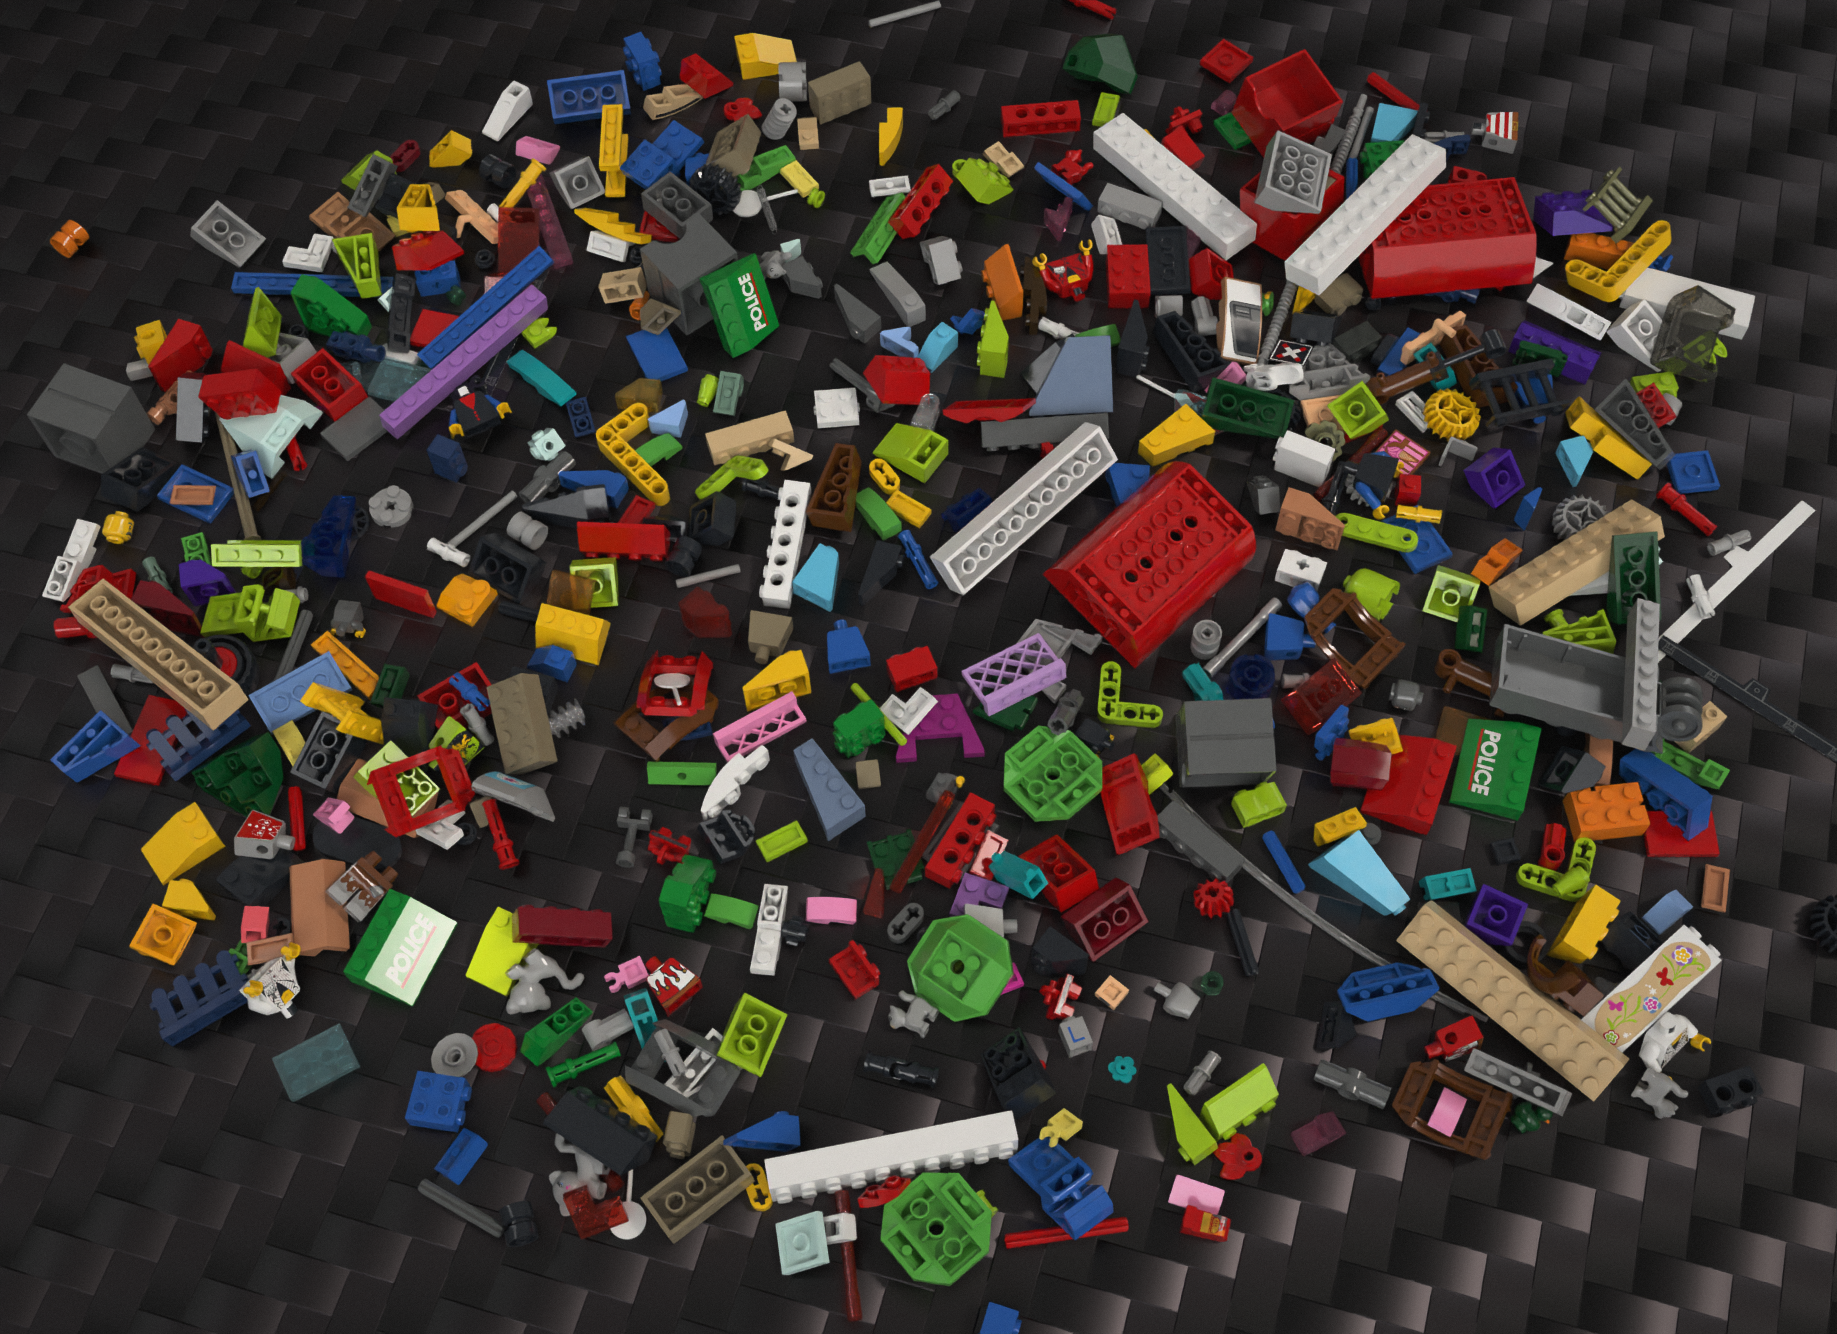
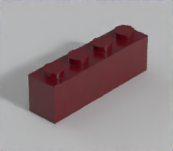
M522 905L512 915L513 943L605 948L612 940L611 913L603 912L600 909L580 911L579 908L564 910L557 909L554 906L534 908L533 905Z

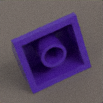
M1492 448L1463 470L1471 489L1492 508H1497L1525 486L1511 449Z
M189 560L179 564L181 588L194 607L208 604L210 597L236 593L226 575L202 560Z
M1483 884L1476 893L1463 926L1486 944L1512 946L1528 904Z

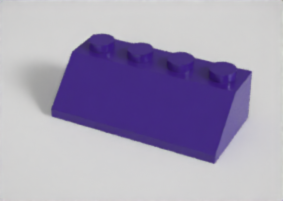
M1525 320L1519 326L1508 352L1515 354L1520 349V342L1524 340L1562 351V354L1567 355L1568 359L1561 375L1584 385L1602 354Z

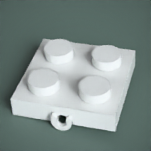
M856 388L814 391V415L817 416L818 428L859 425L858 412H860L859 403H857Z

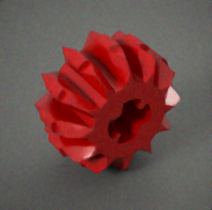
M1215 878L1213 882L1206 879L1205 885L1198 883V890L1194 891L1193 896L1195 907L1202 916L1208 914L1212 919L1216 914L1221 918L1222 912L1229 913L1234 899L1233 890L1231 887H1228L1226 881L1219 883V880Z

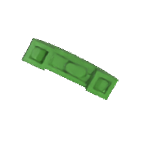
M1663 739L1662 754L1651 751L1654 756L1669 764L1692 782L1706 787L1719 789L1730 772L1729 769L1710 759L1706 763L1665 742V739Z

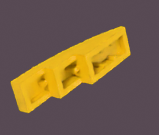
M590 208L574 210L576 215L606 234L637 244L651 242L652 235L635 232V224L620 222L619 213Z

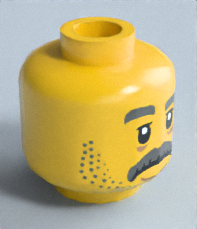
M116 511L115 514L106 516L102 533L108 542L124 544V542L131 539L134 522L128 518L129 515L127 513Z

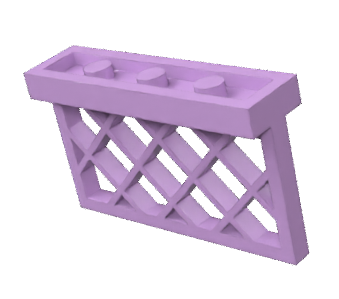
M1039 633L961 671L964 679L984 705V711L988 716L1067 678L1066 664L1061 658H1057ZM1036 642L1041 646L1040 651L1028 649L1030 645ZM1014 653L1022 654L1020 661L1009 659V657ZM1026 655L1038 657L1036 664L1024 662ZM1041 658L1052 660V663L1046 666L1040 665ZM991 664H1003L1001 671L990 669ZM1006 666H1018L1017 672H1005ZM1022 667L1034 669L1028 675L1020 674ZM975 672L984 673L982 680L972 679L970 675ZM987 675L999 676L997 683L985 681ZM1003 677L1014 679L1008 685L1001 684ZM983 687L994 688V692L984 696L982 689Z

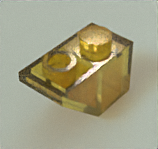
M639 378L615 394L617 408L626 410L635 403H643L646 405L648 413L659 412L663 393L661 381Z

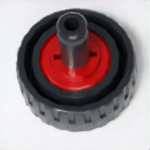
M213 635L198 639L191 646L238 683L248 699L250 698L248 695L255 692L260 677L259 664L249 647L240 639L229 635Z

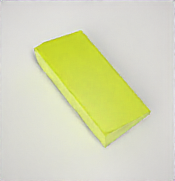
M1156 753L1142 764L1148 780L1149 795L1173 775L1168 765Z

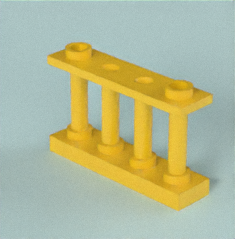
M622 104L603 105L599 168L600 171H607L605 197H625L626 176L620 170L628 155V134H622Z
M313 682L300 701L304 705L331 713L341 722L336 728L339 732L384 745L381 720L371 717L361 710V706L365 701L358 696Z

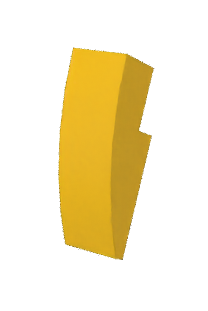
M887 108V123H879L880 166H884L890 159L900 141L903 128V108Z

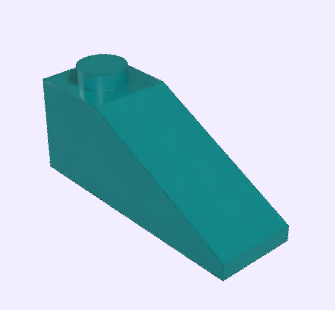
M647 988L624 996L642 1049L656 1028L652 1023L658 1021Z

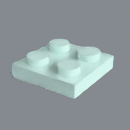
M814 1211L776 1223L782 1275H791L829 1263L822 1212Z

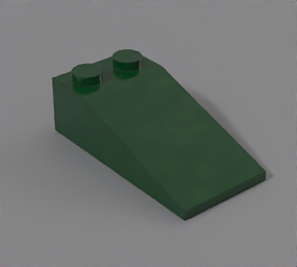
M1213 377L1208 387L1201 418L1211 428L1216 430L1279 439V437L1284 438L1287 432L1294 400Z
M1657 531L1612 535L1607 591L1608 622L1615 624L1627 623V616L1637 598L1660 604L1659 620H1661Z

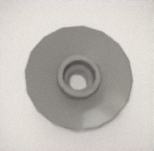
M454 1033L446 1036L433 1049L431 1056L433 1070L436 1074L463 1077L471 1071L478 1057L477 1045L466 1034Z

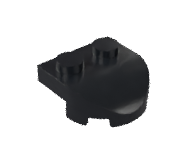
M723 810L718 817L701 822L697 827L720 864L743 856L748 851L755 834V829L750 819L745 815L733 814L732 810Z

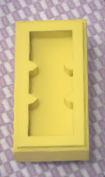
M797 160L780 169V174L794 189L798 190V193L803 198L809 195L813 188L819 189V184Z
M293 720L272 732L292 766H294L306 742Z

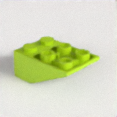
M991 300L990 308L985 310V325H982L981 328L982 339L978 342L977 366H980V375L1004 378L1008 363L1009 336L997 306Z
M896 423L872 453L910 476L926 483L948 455V439L928 429Z
M390 740L353 778L372 796L378 799L373 785H367L370 772L408 757ZM418 766L396 774L411 816L440 790Z

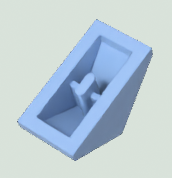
M683 399L648 418L650 431L653 434L663 435L669 433L673 437L681 438L688 416L685 400Z
M1677 890L1666 894L1642 919L1660 935L1690 911L1693 906Z

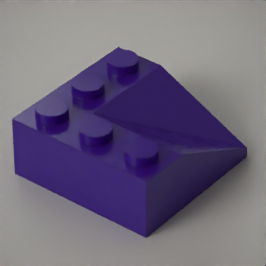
M1582 190L1581 193L1564 191L1558 195L1542 193V196H1535L1533 220L1552 236L1613 231L1612 224L1593 205L1587 211L1583 210L1587 203L1585 199L1594 192L1593 190Z

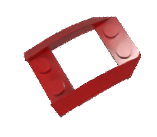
M657 650L647 661L643 670L637 696V708H641V712L644 715L688 717L697 714V710H705L706 693L711 669H713V662L703 651L699 659H696L695 656L674 658L671 655H664L658 657ZM667 673L695 675L692 700L680 697L682 704L678 706L675 698L665 699L662 696L649 698L654 675Z
M441 745L370 772L367 785H373L389 826L384 830L395 837L465 811L467 803L475 795L460 752L454 749L442 748ZM437 760L452 803L412 818L396 774Z

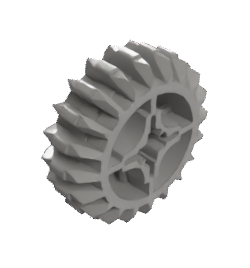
M1583 494L1579 498L1573 495L1570 499L1565 498L1562 503L1557 505L1552 515L1553 533H1559L1558 539L1566 540L1610 512L1605 511L1606 505H1599V500L1592 501L1591 496L1585 499Z

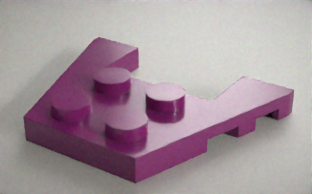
M958 694L932 695L938 702L909 735L904 732L902 733L907 739V743L903 746L899 745L896 763L917 761L915 740L962 737L964 758L984 757V748Z

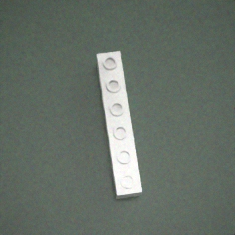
M785 480L783 488H779L778 500L781 501L780 506H776L774 516L777 522L776 526H772L771 539H773V542L767 549L769 563L764 566L763 578H765V583L760 586L759 597L762 598L764 606L790 609L793 594L792 581L797 573L807 520L806 509L812 493L810 483ZM791 503H796V504H797V505L794 506V507H789V506H788V505L791 504ZM788 522L794 523L793 525L788 527L784 526V524ZM782 542H789L787 546L780 545ZM780 561H785V562H786V563H785L784 565H782V566L776 565V564H777L778 562H780ZM775 581H782L780 585H773Z

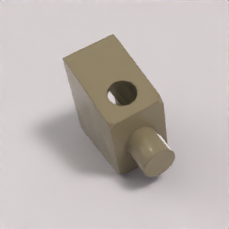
M751 610L748 644L749 650L756 653L754 660L757 663L766 664L769 655L781 656L793 631L792 617Z

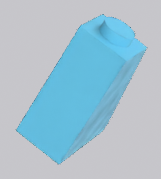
M1379 103L1370 143L1402 140L1414 127L1418 110Z
M820 543L792 581L793 593L829 612L833 609L839 569V555L833 547H826Z

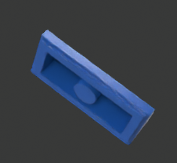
M1541 487L1536 488L1523 497L1514 517V521L1522 530L1526 529L1542 491Z
M463 1128L434 1170L459 1185L484 1152L488 1143L479 1135Z

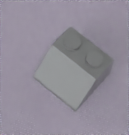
M583 156L549 173L558 192L570 209L605 193V189L589 156Z

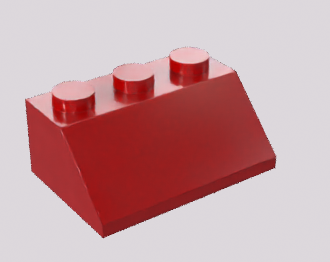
M443 230L415 233L411 235V238L399 240L400 243L392 246L397 270H433L464 254V250Z
M229 340L227 342L221 366L222 373L257 368L282 391L281 395L285 396L291 387L279 363Z
M875 355L863 372L882 403L928 405L930 372L921 358Z

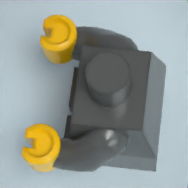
M345 600L338 601L334 611V619L331 620L332 629L330 632L332 635L336 633L338 636H344L346 632L353 633L356 630L355 636L363 638L366 630L361 623L364 619L361 603Z
M938 773L926 792V799L945 809H949L952 804L951 798L955 795L957 787L961 788L965 782L964 777H957L950 773Z

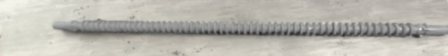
M1365 94L1360 95L1356 107L1353 108V114L1349 117L1346 131L1330 167V170L1338 174L1342 172L1359 123L1361 122L1360 117L1363 115V108L1367 100V95ZM1289 280L1286 281L1285 289H1283L1280 302L1276 307L1273 320L1260 349L1262 353L1258 356V363L1268 365L1269 355L1276 345L1282 330L1281 327H1283L1286 314L1298 285Z

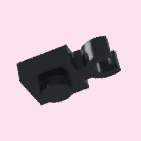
M475 375L471 378L470 383L467 384L464 381L461 385L457 386L449 394V397L453 401L460 399L457 390L464 386L469 388L471 394L476 391L482 392L487 388L486 382L483 381L477 384L481 379L479 375Z

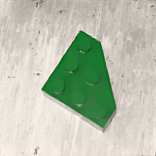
M301 274L290 292L308 331L328 337L332 335L333 331L341 333L345 331L353 335L359 336L362 334L367 336L372 328L368 316L315 276Z
M685 854L682 857V862L684 863H678L672 871L674 876L668 875L665 879L659 897V904L667 927L694 933L696 925L700 926L703 916L701 909L703 904L706 905L708 902V887L715 880L716 870L713 867L712 860Z

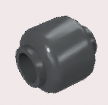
M1399 679L1396 683H1392L1388 700L1391 701L1392 706L1395 708L1412 711L1416 705H1421L1424 692H1420L1418 683Z

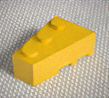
M410 184L397 206L400 230L409 233L440 231L437 207L435 206L430 184Z
M1185 404L1139 441L1138 453L1153 467L1174 459L1179 454L1195 451V448L1205 444H1213L1215 431Z

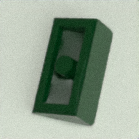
M1472 605L1459 607L1455 649L1482 653L1487 609Z
M384 664L370 704L383 709L385 697L401 699L410 676L407 669L402 666Z

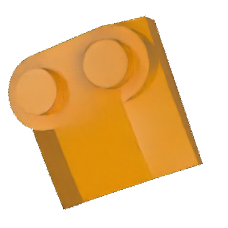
M465 574L455 576L442 591L436 606L445 613L473 627L498 593L497 590L490 587L487 581L476 580Z
M152 904L129 947L141 955L150 956L175 966L190 941L197 923Z

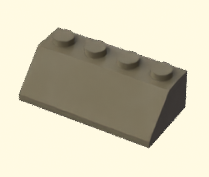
M749 114L717 132L705 165L712 163L713 166L719 164L720 168L726 167L727 172H732L733 177L739 174L743 175L750 170L761 131Z

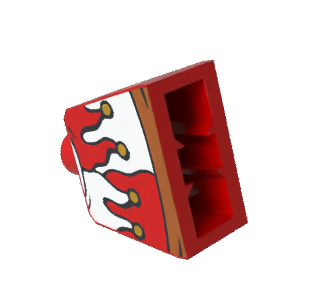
M654 956L645 964L646 968L651 972L646 978L647 984L667 1017L703 988L700 978L672 957L662 964Z
M1472 1015L1435 1032V1041L1423 1047L1429 1059L1442 1055L1443 1060L1447 1062L1472 1053L1473 1048L1480 1050L1483 1036Z

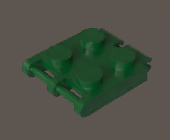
M1523 340L1520 342V349L1516 351V358L1512 361L1513 366L1552 358L1555 366L1549 371V374L1560 377L1568 359L1567 355L1562 354V351Z
M993 675L991 681L997 683L998 676ZM1002 678L1001 684L1008 685L1012 683ZM988 688L987 691L983 692V695L990 694L993 688ZM1031 695L991 716H988L982 709L984 705L980 702L979 706L974 708L973 713L1008 730L1014 731L1016 728L1022 731L1029 719L1028 714L1033 712L1038 699Z
M907 829L905 833L892 837L891 834L887 835L882 840L866 842L880 885L885 883L887 890L902 886L901 878L904 877L907 884L922 880L921 872H924V865L911 829Z

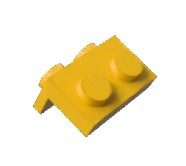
M1393 718L1380 719L1368 725H1359L1348 731L1350 738L1353 740L1387 745L1392 754L1403 751Z
M1354 807L1314 825L1313 840L1319 847L1365 828L1367 822L1357 808Z

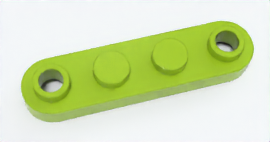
M1340 513L1335 516L1340 521H1347L1344 524L1345 527L1342 534L1344 537L1405 553L1412 552L1417 548L1418 536L1412 530L1348 513ZM1409 537L1411 540L1405 541L1403 538Z

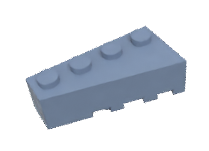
M813 738L793 750L795 763L828 841L866 817L863 802Z

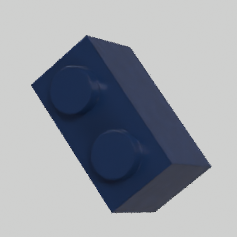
M437 434L426 450L435 474L457 483L460 477L465 475L468 467L460 443Z

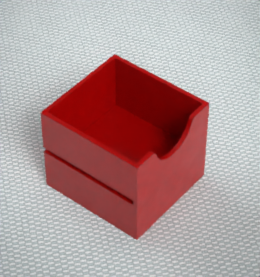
M1303 49L1246 77L1232 114L1264 158L1266 147L1277 130L1307 144L1314 143L1317 136L1324 138L1331 124H1333L1343 100L1306 49Z
M1329 169L1328 176L1336 179V181L1325 190L1321 212L1314 214L1272 211L1254 203L1261 174L1259 172L1240 188V210L1257 223L1256 239L1253 243L1286 261L1344 203V176Z

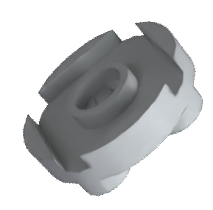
M389 486L376 493L369 500L370 514L379 526L399 527L405 524L411 517L413 508L411 497L406 491L399 489L398 486ZM390 505H394V507H395L394 510L387 509V508H388V506H390Z

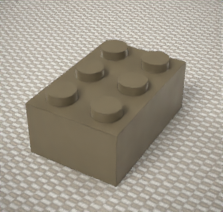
M860 61L808 82L810 110L817 117L820 125L871 104L870 76Z

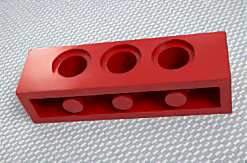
M1078 100L1001 106L1003 137L1080 131L1081 115Z
M939 164L925 169L888 221L902 239L913 238L920 233V227L929 220L932 210L939 206L940 199L950 190L949 186L953 180Z
M970 792L926 865L925 877L949 889L953 883L957 884L963 874L961 869L965 863L969 864L974 856L973 849L976 844L980 845L982 843L986 827H991L997 815L994 814L995 804ZM971 820H976L979 822V824L970 825L968 822ZM965 839L968 842L966 844H959L957 840ZM947 858H955L957 861L948 863L945 860Z

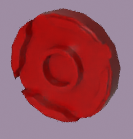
M497 1023L486 1024L477 1029L472 1037L478 1049L475 1066L482 1071H500L509 1066L516 1056L518 1050L517 1039L508 1027Z

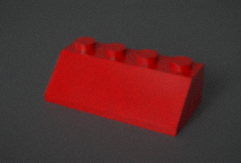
M577 522L579 551L586 555V558L597 559L599 556H607V558L616 557V560H619L620 556L628 557L629 560L639 561L642 557H649L651 561H663V558H667L669 555L670 532L665 525Z

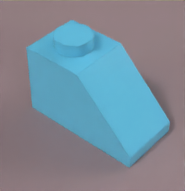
M941 322L928 335L917 358H921L925 362V366L931 373L958 347V332L944 322Z
M1584 435L1560 441L1555 452L1572 487L1577 486L1593 453L1592 446L1587 442Z

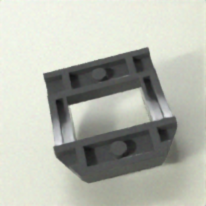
M666 1019L653 1022L652 1024L656 1028L631 1068L625 1065L626 1083L641 1089L683 1113L693 1116V1119L695 1116L700 1115L705 1117L715 1115L740 1074L738 1066L717 1056L719 1046L706 1038ZM667 1029L674 1044H676L677 1040H681L718 1060L693 1101L654 1079L665 1061L661 1057L663 1053L654 1037V1034L659 1030Z

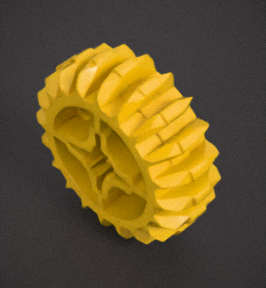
M1447 388L1444 391L1440 389L1430 396L1425 403L1423 415L1425 416L1424 421L1428 423L1427 428H1432L1433 434H1439L1440 439L1446 437L1447 441H1449L1450 437H1454L1459 440H1465L1472 436L1479 426L1481 418L1479 415L1480 409L1475 408L1476 402H1471L1470 397L1464 396V392L1457 393L1456 389L1450 391Z

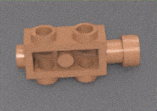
M178 379L160 397L156 406L146 413L153 423L160 425L165 419L164 416L166 414L168 416L174 413L177 414Z

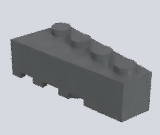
M1627 379L1619 384L1594 409L1659 470L1676 455Z

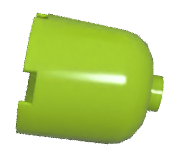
M1363 568L1357 570L1352 576L1348 575L1343 583V587H1345L1344 593H1356L1357 599L1377 621H1380V619L1383 620L1393 606L1390 600L1393 593L1398 595L1400 583L1373 570Z

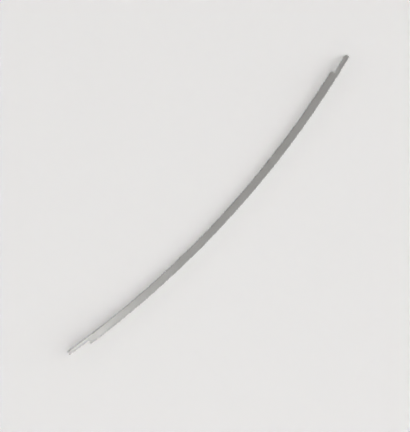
M1164 783L1159 787L1172 801L1174 800L1188 813H1190L1193 817H1195L1198 821L1205 825L1209 830H1211L1214 834L1221 838L1225 843L1232 847L1215 830H1213L1174 790L1172 791V793H1169V788ZM1245 858L1242 867L1311 922L1378 967L1391 964L1318 916ZM1439 991L1431 996V998L1461 1014L1466 1012L1484 1022L1489 1018Z

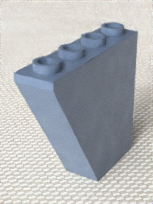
M1110 335L1066 337L1035 396L1036 403L1028 409V416L1039 418L1045 417V415L1066 416V414L1083 415L1087 413L1113 412Z

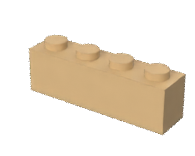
M786 410L705 434L714 465L725 464L728 460L738 455L748 457L758 452H766L772 449L767 447L770 439H777L786 444L794 442L793 429Z

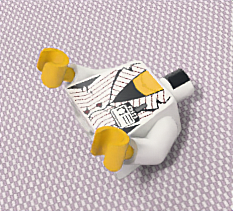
M290 942L289 948L286 946L282 947L280 952L284 955L283 958L279 957L267 961L239 990L247 998L250 1010L265 1015L281 1011L286 1018H290L298 1011V1008L291 1001L300 991L294 968L295 958L301 951L298 944Z
M1666 1012L1645 1034L1639 1057L1642 1058L1647 1068L1651 1067L1656 1072L1661 1073L1662 1068L1689 1041V1038H1691V1046L1701 1051H1705L1702 1048V1043L1711 1044V1040L1699 1034L1696 1027L1685 1016Z

